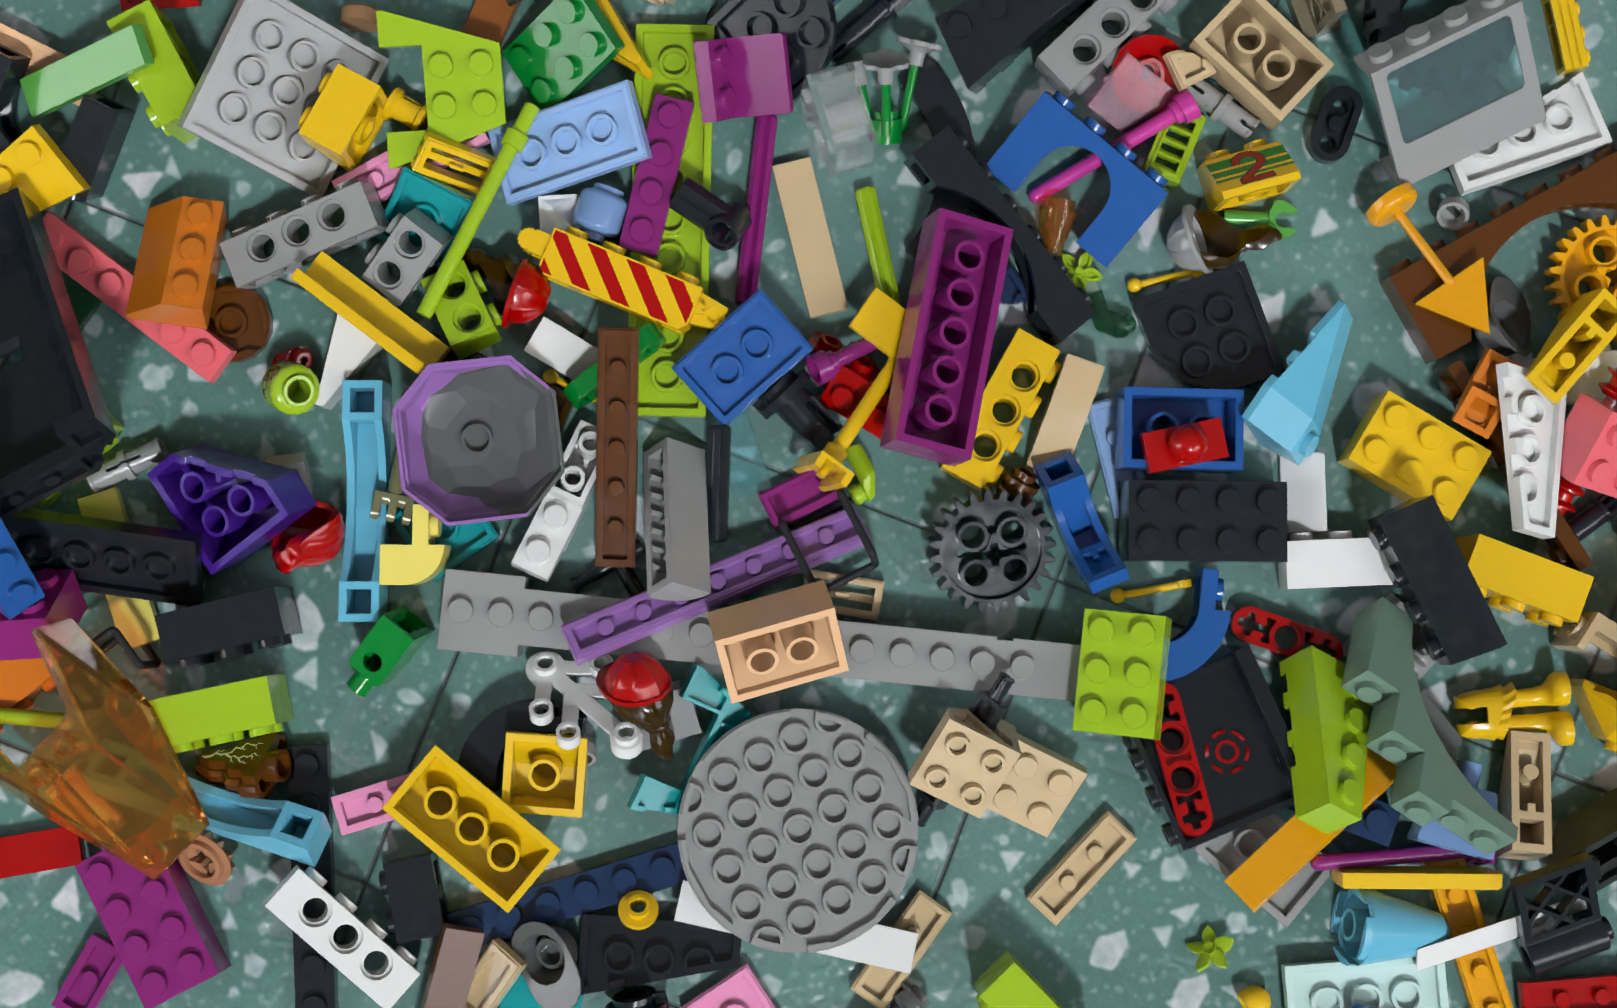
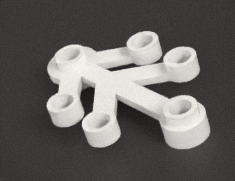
M551 651L536 653L528 659L525 667L526 675L533 685L536 686L535 700L529 705L531 722L537 726H545L551 723L554 718L553 704L550 701L552 688L557 689L564 695L562 721L556 728V741L559 747L570 750L580 744L581 733L578 726L580 709L610 735L611 751L616 757L632 759L638 756L643 749L641 729L633 723L620 722L596 701L607 700L599 692L596 683H575L569 678L592 676L596 679L597 673L600 670L596 668L597 666L614 662L609 654H604L578 666L575 661H564L559 654ZM538 710H546V711H547V712L544 713V714H537V713H536ZM566 733L574 734V736L570 738L562 737Z

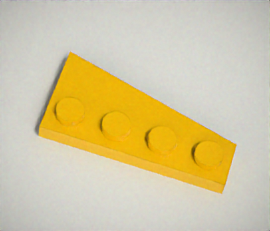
M40 124L32 125L0 154V195L18 187L38 206L39 211L63 202V200L91 188Z

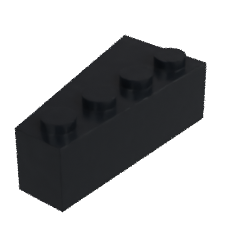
M968 0L935 17V20L967 89L978 94L987 86L991 79L999 72L1007 69L1021 53L1037 43L1058 21H1062L1085 0Z

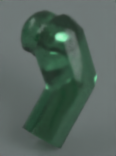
M1102 290L1088 294L1092 300L1091 307L1096 312L1091 317V320L1098 332L1117 339L1126 338L1135 331V318L1128 313L1121 314L1110 310Z

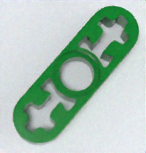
M654 322L640 327L639 364L660 349L666 342L665 336ZM598 361L573 379L563 390V393L575 409L582 408L597 398Z

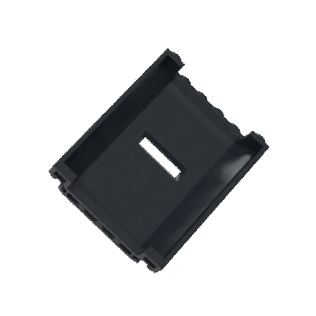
M18 187L0 195V359L21 349L24 360L0 372V518L2 521L100 471L104 463L102 453L106 445H112L116 437L38 206Z

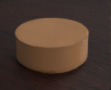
M347 4L341 8L340 24L356 32H376V11L378 10L364 4Z

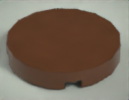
M224 284L215 288L207 329L238 351L230 363H242L255 358L267 347L273 333V316L268 303L257 292L251 289L237 288L235 284Z

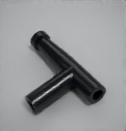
M638 539L636 540V558L646 553ZM594 565L578 577L574 576L570 579L578 593L583 590V587L616 571L630 597L645 591L632 567H600Z

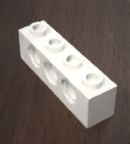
M296 865L263 901L264 906L382 1008H391L419 977V971L413 966L418 959L401 944L396 949H393L383 939L388 933L371 918L364 923L353 913L358 907L344 894L339 892L334 897L323 888L328 881L313 867L309 866L304 871ZM312 898H320L326 904L324 913L316 919L307 918L303 914L304 904ZM345 924L353 926L356 934L352 942L340 945L334 941V932L339 926ZM373 951H381L386 957L384 965L376 971L367 970L364 967L365 957Z

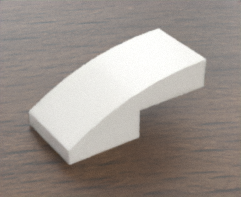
M546 317L542 318L524 349L529 355L571 380L598 361V349Z

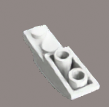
M580 420L563 454L565 472L543 498L511 561L512 567L547 583L563 551H566L596 488V426Z

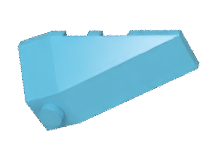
M1340 300L1311 330L1307 341L1308 346L1303 351L1294 349L1286 358L1287 369L1279 378L1272 374L1264 382L1241 416L1260 445L1298 466L1305 456H1311L1318 446L1319 435L1322 431L1353 321L1346 304Z

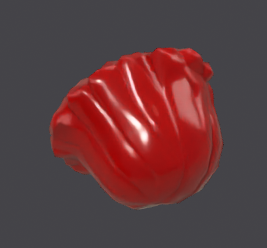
M315 499L317 502L315 507L272 539V559L275 567L282 574H287L299 567H316L332 561L340 552L345 537V524L339 510L328 502Z

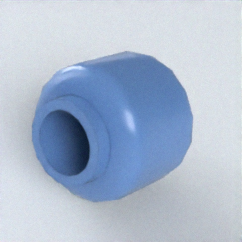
M595 182L593 187L584 188L581 191L572 221L583 232L590 235L589 241L603 244L605 238L616 239L621 235L628 209V202L623 199L624 192Z

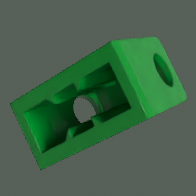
M406 605L383 614L349 659L348 663L356 671L347 681V686L357 695L366 697L374 686L381 687L392 681L435 629Z

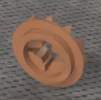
M195 828L191 832L185 831L176 841L175 853L180 865L191 877L201 883L213 886L224 884L236 868L233 861H231L234 854L226 850L223 846L224 841L216 840L211 831L204 834L202 830Z

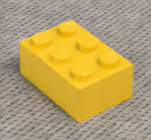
M1387 390L1375 396L1337 462L1403 502L1433 495L1445 520L1452 521L1492 451Z
M1482 534L1455 537L1484 598L1489 599L1487 603L1489 607L1505 613H1511V610L1526 613L1524 620L1542 627H1548V625L1562 627L1563 623H1578L1594 580L1593 576Z

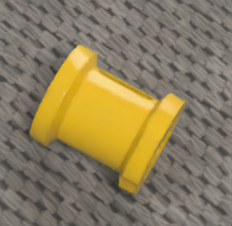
M400 87L395 88L385 103L382 118L388 121L394 119L411 128V131L425 130L428 125L426 104L423 105L405 95L404 89Z

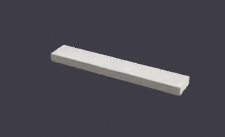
M683 880L674 921L731 933L711 917L700 904L688 881ZM876 924L870 930L846 944L814 953L910 974L918 933Z

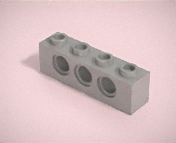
M1097 0L1037 57L1034 67L1056 90H1059L1067 97L1073 92L1080 96L1095 82L1096 78L1093 74L1102 65L1109 69L1118 51L1131 38L1146 34L1153 26L1149 21L1158 12L1165 16L1180 0H1147L1149 6L1146 8L1135 7L1131 0ZM1107 20L1116 22L1120 27L1121 33L1117 35L1107 34L1102 28V22ZM1085 47L1090 50L1093 59L1088 62L1079 61L1074 56L1073 49Z
M356 178L349 179L336 185V192L325 197L322 194H317L303 199L300 202L301 207L289 213L288 210H280L266 216V223L254 228L253 225H248L230 233L232 238L219 243L236 287L256 289L294 272L297 268L301 269L312 264L321 251L331 256L385 232L389 222L374 185L358 181ZM342 207L345 218L343 223L336 227L333 220L334 213L338 208ZM304 223H307L309 226V236L304 242H301L299 229ZM271 238L274 242V251L267 258L264 246Z

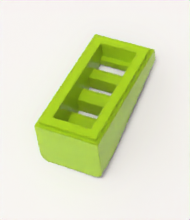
M1202 115L1191 123L1195 124L1192 131L1173 123L1158 132L1142 168L1146 171L1149 166H1152L1168 179L1165 186L1175 189L1180 183L1207 117ZM1168 129L1187 137V143L1185 144L1167 136ZM1162 143L1182 151L1181 156L1179 157L1161 149ZM1158 156L1176 164L1175 170L1155 162L1156 157Z

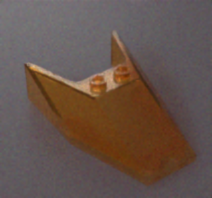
M72 618L36 627L31 632V635L66 707V715L19 768L0 749V786L48 819L155 880L164 873L210 823L154 707Z

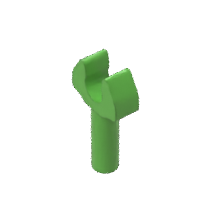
M1275 200L1265 212L1223 210L1222 217L1233 226L1252 227L1260 224L1272 226L1280 231L1282 234L1280 241L1292 236L1296 229L1278 226L1276 216H1292L1297 212V208L1284 200Z

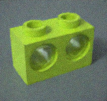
M461 260L435 310V314L448 342L459 360L503 340L497 329V326L502 325V319L494 303L486 305L481 295L488 290L478 270L470 273L464 260ZM436 273L420 280L425 292H427ZM456 288H465L461 295L450 297V294ZM481 320L475 329L465 330L469 322Z

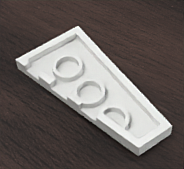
M1583 72L1571 78L1569 82L1560 88L1554 89L1542 97L1547 119L1448 166L1460 196L1609 147L1613 140Z
M1509 362L1496 364L1512 531L1540 539L1555 538L1567 393L1557 404L1553 405L1524 378L1529 370L1528 368Z

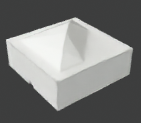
M578 194L538 196L540 230L551 235L554 227L563 231L566 230L567 226L581 230L572 221V216L579 199Z

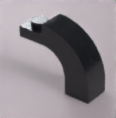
M535 698L516 701L493 711L470 733L461 750L458 763L491 791L499 790L505 754L506 731L556 733V728L562 721V707H554V718L551 723L545 726H537L530 720L529 705ZM538 710L536 713H537V714H544V713H546L547 711H546V710ZM578 717L581 735L585 733L587 717Z

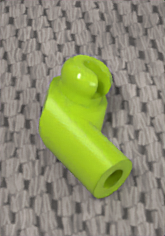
M855 444L849 447L846 452L848 453L847 460L856 474L859 483L851 485L848 488V492L854 504L861 505L867 500L871 502L876 495V473L863 446Z

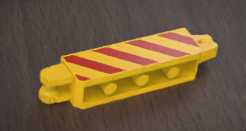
M567 226L566 230L563 231L554 227L551 235L538 229L535 230L530 227L526 229L524 227V230H520L521 232L518 234L517 240L519 241L518 244L521 245V249H524L523 251L527 252L528 255L531 254L532 257L541 260L539 265L543 275L549 281L646 321L654 322L656 325L678 334L689 331L692 326L714 330L728 316L729 309L705 295L704 289L698 286L700 281L698 278L678 271L675 277L661 271L663 267L661 263L641 256L639 261L624 256L626 250L611 242L604 241L603 245L600 246L587 241L590 235L577 228Z

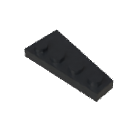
M582 914L578 957L581 995L739 967L742 939L731 933L672 920L656 919L651 926L644 930H633L626 927L619 917Z

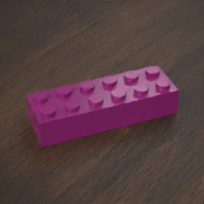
M938 208L923 220L879 447L953 467L971 460L1014 229L943 208Z

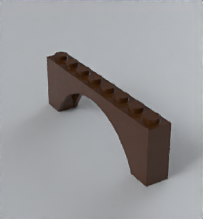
M1614 145L1605 148L1591 156L1594 161L1593 165L1583 170L1579 163L1557 175L1561 182L1555 186L1548 188L1545 182L1523 194L1527 200L1526 202L1514 207L1510 201L1489 213L1493 219L1490 222L1480 226L1478 221L1475 220L1456 231L1459 239L1448 245L1441 239L1430 245L1431 249L1450 274L1455 277L1482 257L1484 258V270H1486L1490 261L1505 242L1523 226L1537 218L1571 209L1589 208L1617 212L1616 148ZM1407 258L1387 269L1390 277L1380 282V285L1425 364L1436 361L1471 341V327L1415 305L1416 302L1444 284V281L1426 258L1414 264Z

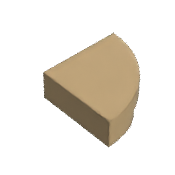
M1177 50L1162 56L1179 92L1217 73L1214 66L1207 59L1191 52Z

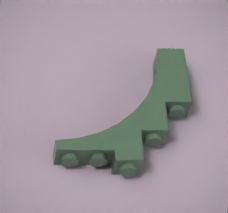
M1382 597L1356 614L1341 687L1373 707L1365 746L1397 766L1390 802L1392 808L1421 827L1435 820L1476 849L1489 855L1517 841L1518 827L1496 811L1471 786L1449 756L1433 727L1421 697L1413 660V622L1406 612Z

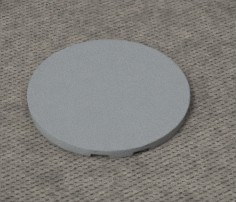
M802 708L771 711L752 717L727 731L711 745L694 767L686 783L678 811L677 843L680 861L687 881L700 904L713 919L735 936L752 945L781 953H814L829 950L846 944L870 930L895 905L897 898L910 878L918 850V811L911 785L903 768L891 751L874 734L847 718L830 712Z

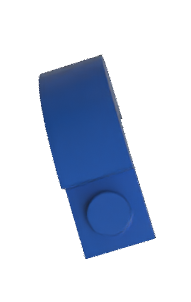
M1069 450L1034 465L1045 503L1062 544L1081 580L1084 579L1091 593H1097L1130 579L1127 567L1103 528L1094 507L1085 474L1072 452Z
M1196 569L1192 613L1185 628L1178 635L1170 639L1166 681L1183 677L1203 665L1217 650L1225 636L1231 611L1215 609L1216 602L1222 601L1224 593V580L1219 578V569Z

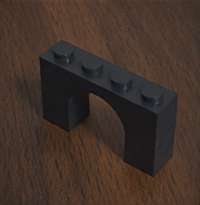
M0 44V154L23 134L16 120L15 103L21 87L20 79L24 78L31 60ZM102 94L83 95L70 132L59 148L91 188L70 197V199L86 202L89 199L103 197L136 111Z

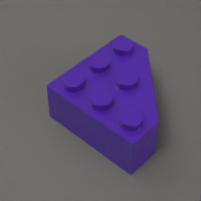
M203 444L172 453L147 474L182 530L201 534L202 561L211 575L241 564L317 505V502L296 470Z

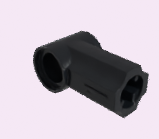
M689 177L683 182L669 204V208L702 229L707 242L713 248L722 251L732 249L747 232L752 223L751 214L743 204L734 201L725 203Z

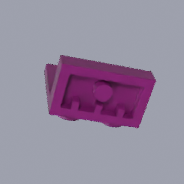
M785 33L693 42L703 123L739 117L793 112L794 106Z

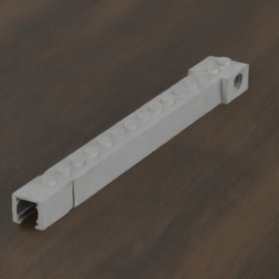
M446 569L437 649L513 657L523 656L524 646L570 650L561 632V625L624 599L530 589L531 577ZM715 608V609H712V610L707 611V612H711V611H714V610H718V609H720V608ZM707 612L607 653L623 655L637 651L650 653L657 659L720 665ZM838 620L849 671L831 675V677L969 691H990L999 673L1004 672L1015 680V683L1012 684L1007 693L1009 695L1075 701L1081 645L1009 638L1008 641L997 640V636Z

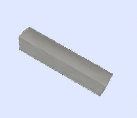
M666 437L643 453L647 597L665 601H686L701 598L711 593L705 450Z

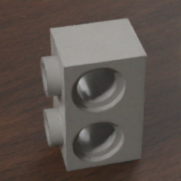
M414 208L405 215L399 212L385 230L390 234L389 238L383 246L379 243L376 244L367 255L364 262L369 266L361 276L399 306L412 297L421 284L420 280L427 276L454 238L453 235L417 208ZM409 231H414L421 237L422 247H417L411 243L408 236ZM388 261L395 263L399 267L400 277H395L389 272L387 267Z

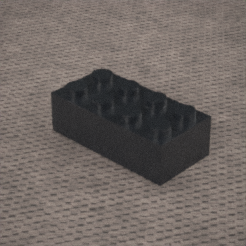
M1126 480L1120 482L1119 556L1123 562H1288L1287 482Z

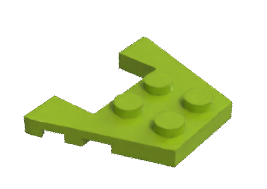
M376 11L379 48L421 46L428 121L427 130L386 132L389 169L402 167L412 162L413 157H417V149L420 144H423V137L426 131L461 143L507 124L501 44L499 42L386 11Z

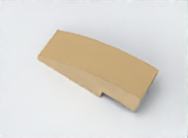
M1067 354L1063 358L1025 468L1036 474L1034 465L1069 450L1072 454L1074 453L1105 366L1071 354Z

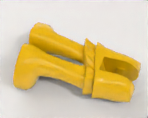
M1564 670L1554 671L1548 675L1541 685L1516 690L1514 684L1510 682L1504 687L1498 684L1491 688L1472 690L1454 696L1453 708L1486 707L1487 721L1456 723V731L1463 738L1495 741L1496 739L1504 740L1510 730L1550 734V738L1555 744L1572 746L1575 741V725L1572 715L1568 710L1511 715L1512 709L1518 707L1568 706L1571 702V684L1568 674Z

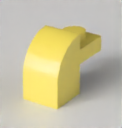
M413 504L412 545L380 544L379 585L423 584L435 578L445 567L450 556L451 546L435 545V537L441 536L442 521L420 504Z

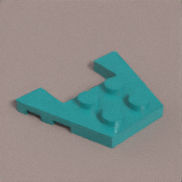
M693 663L679 692V696L714 712V715L680 787L673 786L642 772L627 803V806L634 811L645 812V810L678 814L686 783L703 754L727 731L755 717L739 702L731 704L728 691L699 664Z

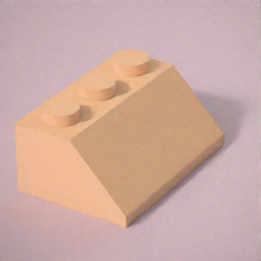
M824 580L706 613L731 704L849 671L835 607Z

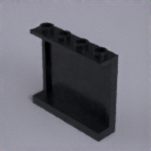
M1249 645L1234 651L1232 655L1197 669L1183 677L1166 682L1173 685L1180 695L1208 795L1213 821L1207 832L1198 837L1183 835L1169 804L1152 739L1128 737L1133 748L1127 751L1136 773L1143 771L1149 786L1144 788L1146 797L1153 810L1160 809L1166 822L1161 825L1163 835L1169 847L1177 846L1179 853L1295 805L1291 767L1296 765L1292 748L1288 747L1287 732L1289 730ZM1170 696L1164 697L1162 723L1178 721L1176 714L1170 718L1168 717L1166 706L1172 701ZM1167 729L1162 732L1160 739L1164 748L1176 751L1182 747L1183 737L1178 730ZM1225 730L1224 734H1220L1214 739L1210 737L1217 731ZM1231 730L1240 733L1245 740L1241 741L1237 736L1231 734ZM1231 740L1237 744L1239 756L1233 763L1225 764L1217 759L1215 748L1220 741ZM1206 743L1209 744V756H1208V757H1205V745H1206ZM1223 744L1219 749V754L1223 759L1229 760L1234 757L1235 749L1230 744ZM1246 745L1249 746L1250 750L1248 761L1244 759ZM1213 763L1218 768L1222 769V773L1214 770L1210 766V764ZM1240 765L1244 766L1238 772L1230 774V770ZM1177 768L1172 772L1171 781L1177 789L1187 790L1193 786L1194 776L1187 768ZM1195 792L1193 795L1184 798L1176 797L1178 805L1185 801L1187 803L1188 814L1183 817L1184 824L1191 823L1193 829H1199V822L1204 819L1203 813H1196L1192 804L1193 799H1200L1199 793Z

